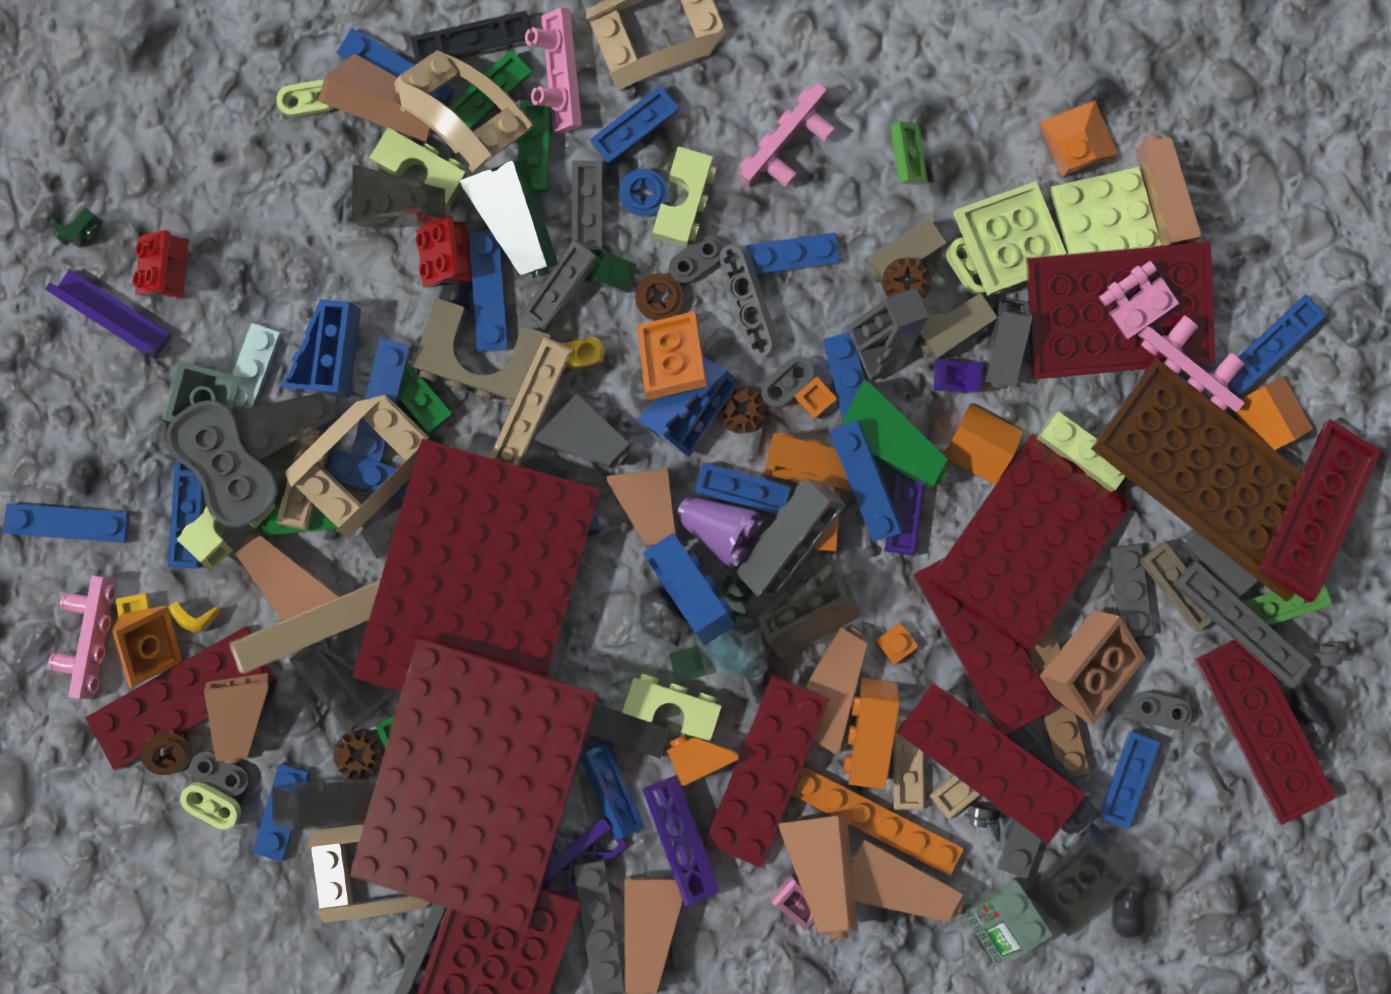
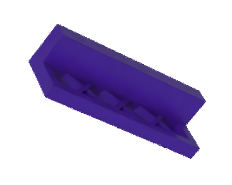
M71 269L67 271L58 286L50 282L45 289L155 360L172 336L163 328Z
M677 775L663 778L642 788L684 905L690 906L719 893L720 891ZM655 790L657 792L661 805L657 803V800L653 792ZM667 822H668V825H669V828H670V830H671L672 835L668 833V830H667V828H666ZM678 852L683 864L679 863V860L677 858ZM688 882H690L694 896H691L690 890L688 888Z
M603 817L548 863L543 883L546 882V888L549 889L550 878L555 873L569 874L567 888L562 892L556 891L569 895L577 888L576 880L572 883V875H575L573 865L574 858L578 854H592V861L596 860V855L604 856L602 859H604L606 864L628 844L621 838L616 840L619 845L612 851H597L598 838L607 830L616 840L607 818ZM594 842L593 851L584 850ZM570 862L569 870H561Z

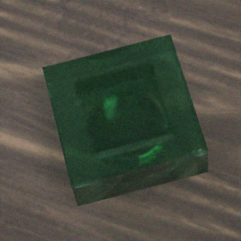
M699 646L669 653L676 683L706 675Z

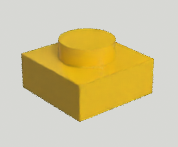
M149 593L116 598L118 617L123 613L151 608Z

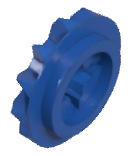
M637 169L626 175L621 182L619 190L620 200L630 214L641 217L655 215L659 211L660 205L665 204L667 186L657 172L650 169ZM643 181H645L647 191L656 193L647 196L644 205L640 201V196L635 195V191L641 190Z

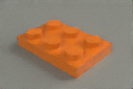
M695 311L637 325L644 389L648 400L708 386L698 319Z

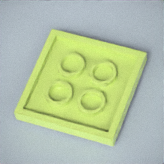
M1139 167L1051 187L1050 193L1067 254L1161 245Z
M1037 181L961 207L953 212L987 296L1027 282L1026 257L1067 254Z

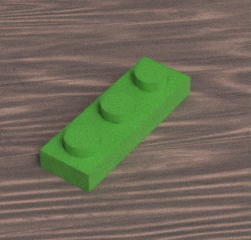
M1325 582L1317 600L1312 603L1296 594L1292 599L1285 602L1273 591L1241 601L1268 626L1332 605Z

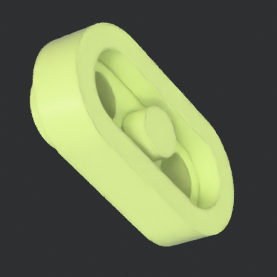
M324 80L287 85L278 92L276 97L278 108L288 117L324 113L332 110L334 107L318 101ZM298 99V104L295 107H290V100Z
M964 238L956 239L948 246L946 251L949 264L968 292L974 295L986 293ZM957 251L964 254V259H960L957 256ZM973 276L980 279V285L973 281Z
M194 782L181 793L180 801L185 811L218 829H228L240 819L241 808L239 803L232 797L206 783ZM196 792L202 794L203 800H199L196 797ZM223 807H227L230 810V815L224 813Z

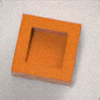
M817 376L794 396L795 400L813 420L837 400Z
M901 622L875 640L893 665L919 647Z

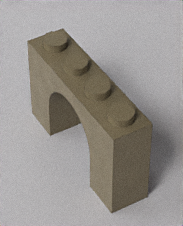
M928 218L869 257L867 261L869 267L866 268L867 273L875 284L880 282L882 285L883 273L886 267L895 259L910 257L920 260L922 263L942 250L946 241L931 219ZM906 269L903 278L894 280L903 283L905 292L908 290V270ZM979 293L949 313H928L929 317L918 336L920 342L917 343V346L925 358L931 357L933 362H935V360H938L994 323L998 317L983 295Z
M435 298L412 366L416 371H419L418 376L432 382H436L437 378L448 381V387L464 391L465 387L477 390L475 395L493 401L494 396L505 399V405L513 407L543 338L546 336L552 339L551 335L522 326L513 354L507 365L494 374L476 375L465 370L457 356V343L468 313L465 307Z

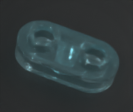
M727 632L718 636L714 643H708L705 646L696 635L698 646L722 674L735 676L742 672L746 664L745 654ZM727 655L735 656L736 664L734 666L728 667L725 664L724 660Z

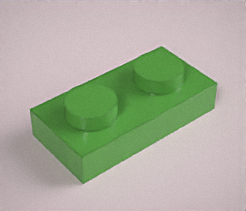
M901 121L891 124L892 144L894 146L899 183L920 185L928 182L919 124Z

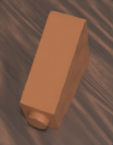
M668 469L607 476L609 486L646 547L655 545L671 533L675 534Z
M268 673L206 682L204 695L216 762L236 763L244 757H248L268 690Z

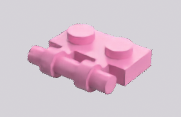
M1151 261L1142 267L1137 266L1132 269L1128 277L1118 284L1116 282L1112 283L1107 287L1108 291L1099 296L1105 307L1113 301H1116L1118 307L1109 314L1127 339L1179 304L1162 278L1159 277L1154 282H1149L1147 277L1157 271ZM1138 284L1141 291L1127 299L1124 293Z

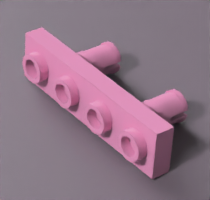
M561 7L541 16L543 29L535 27L528 29L525 34V41L528 46L545 48L549 88L540 86L534 88L531 93L532 103L534 105L551 107L553 132L563 134L581 127L582 122L570 9Z
M818 82L812 89L809 87L804 89L797 99L799 102L798 106L793 111L788 109L779 119L778 124L780 127L775 133L768 132L758 145L761 149L754 157L750 154L739 167L742 170L740 173L741 182L750 187L761 172L764 173L765 171L784 187H787L794 180L797 173L777 157L778 152L795 132L803 126L823 142H826L832 135L835 127L816 113V108L824 100L827 89Z
M1183 316L1167 337H1162L1148 326L1137 333L1144 340L1141 345L1154 356L1160 352L1167 358L1164 362L1166 366L1177 374L1181 371L1185 372L1190 376L1187 382L1201 393L1204 389L1213 395L1210 400L1225 411L1229 407L1238 412L1243 406L1244 402L1228 390L1229 386L1227 384L1245 363L1234 354L1229 353L1213 374L1211 372L1208 374L1184 355L1181 347L1199 327L1188 317Z
M91 576L88 596L64 593L61 597V610L84 614L76 656L52 653L48 662L49 670L72 674L68 697L94 699V694L99 688L100 680L98 673L100 663H102L105 657L104 642L106 633L111 626L110 611L117 595V588L115 586L117 579Z

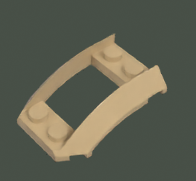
M604 0L586 9V19L590 21L609 68V76L618 90L623 91L626 89L625 87L633 83L644 81L686 62L711 56V52L718 41L721 42L727 33L715 0H681L696 38L661 49L640 59L637 56L620 11L644 0Z
M438 50L401 74L394 82L396 94L399 93L402 105L400 110L403 113L408 111L431 127L456 154L459 152L470 164L469 170L472 173L535 127L514 100L495 82L468 64ZM458 75L479 88L502 111L474 132L449 108L430 96Z
M387 395L376 396L355 402L284 473L290 486L295 485L338 527L337 532L351 537L410 479L421 439L429 440V437ZM361 418L406 460L362 505L318 462Z
M364 824L312 831L307 848H312L320 909L315 910V912L324 923L423 909L431 902L405 895L353 903L345 843L360 841Z

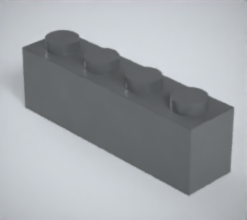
M806 478L796 487L795 494L787 505L779 510L777 518L769 529L761 534L759 542L754 549L743 558L742 565L736 574L758 597L775 599L846 504L823 481Z

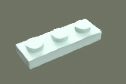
M251 323L232 374L241 377L231 412L252 418L282 336L280 332Z

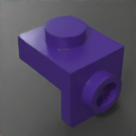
M946 359L935 360L934 390L957 394L980 392L984 379L982 372L983 363L977 361L966 363Z

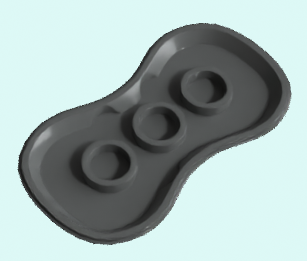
M202 401L186 408L171 421L166 432L168 449L177 461L189 468L197 476L204 491L208 511L216 521L227 527H241L254 522L272 507L277 496L275 478L266 466L255 460L246 451L240 440L236 419L226 406L217 401Z

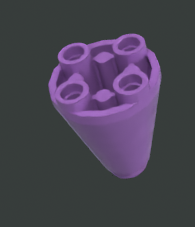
M686 497L676 513V519L680 520L681 524L731 568L735 567L739 562L742 563L743 558L753 550L750 546L754 538L759 537L765 527V521L760 519V514L753 510L699 498L690 499Z

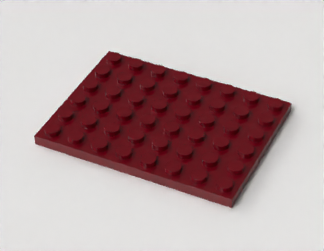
M421 439L352 677L402 691L416 641L419 637L547 676L600 489Z
M422 637L417 638L350 876L527 933L533 918L598 692Z

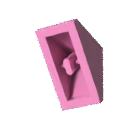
M790 875L770 897L771 902L803 929L807 930L814 920L799 881Z

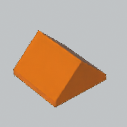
M1284 376L1241 398L1244 402L1243 406L1238 412L1232 410L1241 425L1273 450L1296 440L1313 429Z
M969 404L943 455L948 461L995 485L1013 458L1023 431Z
M167 606L120 614L112 631L129 687L133 688L183 662Z

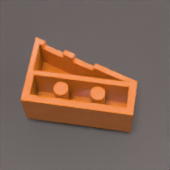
M773 433L764 475L796 482H803L806 478L823 481L830 489L853 493L836 449L827 447V443L809 439L807 442L797 439V436L791 434Z
M860 678L858 697H854L852 715H855L854 726L849 727L847 744H851L850 755L845 754L843 773H848L849 785L884 790L886 788L900 703L897 682Z

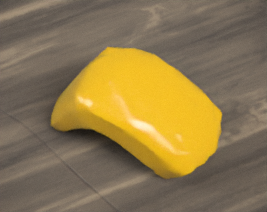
M597 337L560 343L573 349L565 366L566 368L580 369L599 364L604 360L605 348Z
M177 601L167 606L170 616L181 627L192 633L204 632L221 613V609L216 606L204 615L193 618L181 608Z

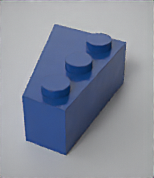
M320 299L304 333L306 337L299 352H295L292 359L294 361L286 379L283 378L280 387L296 393L350 398L361 308L346 301Z
M704 358L708 386L660 397L637 419L662 442L687 457L691 456L739 384V381L726 369Z
M671 533L643 552L648 563L704 646L735 626L729 616L733 613L732 608L724 597L718 600L714 594L718 591L715 583L709 575L702 576L700 570L703 569V566L694 553L691 555L687 554L674 533Z

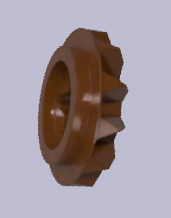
M910 257L895 259L886 267L882 277V287L888 298L905 292L903 283L894 280L903 278L906 269L910 274V279L919 281L911 284L907 291L917 288L923 299L927 296L931 286L929 270L926 269L920 260Z
M663 273L652 274L644 278L638 285L635 294L638 310L647 319L657 321L673 317L680 311L683 304V291L678 281L672 276ZM654 286L661 294L671 291L664 298L665 309L658 302L648 304L654 298Z
M737 385L719 412L718 419L731 432L739 434L751 432L760 425L764 418V401L760 393L751 387ZM733 399L740 404L751 401L746 409L750 419L742 414L731 418L736 409L732 401Z
M172 729L169 733L158 731L155 736L147 737L145 744L141 747V761L147 770L158 775H171L179 772L189 763L191 758L190 743H188L183 734H175ZM171 747L172 755L167 753L162 756L160 755V748L168 749Z
M356 730L348 732L334 746L333 760L339 772L349 779H365L373 775L381 765L383 757L382 747L377 738L366 731ZM350 746L356 750L368 747L362 755L366 766L358 760L348 764L350 757L353 755Z

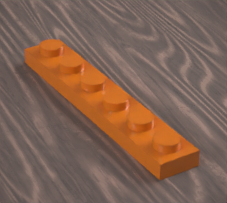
M802 766L791 795L832 816H840L847 819L849 825L951 876L964 848Z

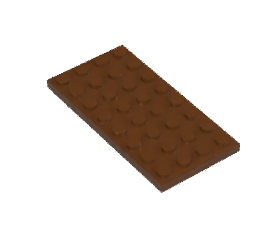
M1154 359L1090 449L1285 602L1289 601L1295 594L1258 572V569L1302 471L1160 360Z

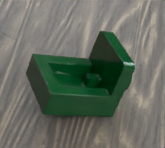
M85 207L67 229L53 219L49 225L56 230L53 236L64 245L68 246L72 243L81 248L87 240H91L97 235L100 230L99 225L103 221Z
M608 252L594 253L599 257V260L585 278V281L599 283L619 292L628 293L637 264Z
M727 575L718 600L722 597L726 599L733 610V613L729 615L735 625L733 627L740 628L753 591L743 580Z

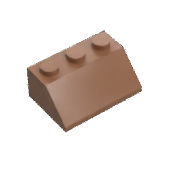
M1093 610L1042 672L1040 677L1054 698L1088 724L1094 725L1146 658L1120 616Z

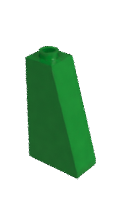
M864 380L840 425L859 419L876 460L928 488H932L935 483L941 485L949 470L944 467L948 459L871 383Z

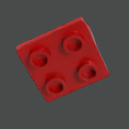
M445 215L416 230L415 242L419 251V274L422 278L423 287L429 288L439 283H468L472 281L465 222L453 221L452 216Z
M161 230L140 237L135 249V254L138 257L137 269L132 279L135 295L144 296L152 294L174 299L183 298L189 239L172 236L168 230Z

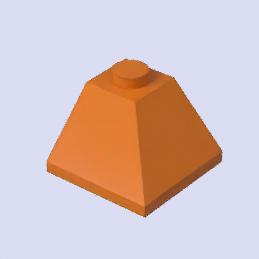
M1095 100L1039 123L1062 178L1118 155Z
M687 734L670 741L672 747L667 749L682 786L739 759L735 750L698 737L689 739Z

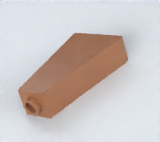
M353 54L325 75L318 101L425 142L432 135L437 134L415 115L408 111L403 113L400 110L402 106L399 93L396 94L394 85L397 77L360 56Z
M1155 135L1143 139L1144 143H1141L1136 149V155L1161 245L1197 241L1201 237V233L1172 138L1162 139L1161 135Z
M252 535L239 544L241 549L235 552L282 621L341 597L339 593L265 536L259 535L256 537Z
M848 626L846 630L841 627L837 630L804 685L805 688L830 697L813 741L836 755L841 747L867 643L861 640L864 634L851 626Z
M833 816L779 824L782 838L818 933L828 935L830 940L849 939L848 933L858 932L847 819Z
M864 838L861 839L851 857L855 902L949 922L951 916L956 918L962 909L964 901L961 898L963 894L959 890Z
M674 876L625 877V994L657 993L681 908L682 897Z

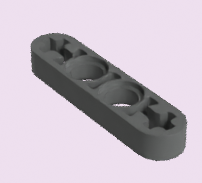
M727 245L720 252V264L748 349L753 356L758 358L772 356L778 349V338L750 253L742 245ZM734 253H738L739 259L736 260V263H731L730 258L734 256ZM739 269L745 270V273L734 274V272H739ZM743 278H746L750 283V291L746 295L741 294L738 288L739 282ZM751 307L757 308L760 314L759 320L755 324L751 323L748 319V311ZM762 327L764 328V330H760L756 333L753 332V329ZM762 339H766L768 344L764 348H759L758 343L762 342Z

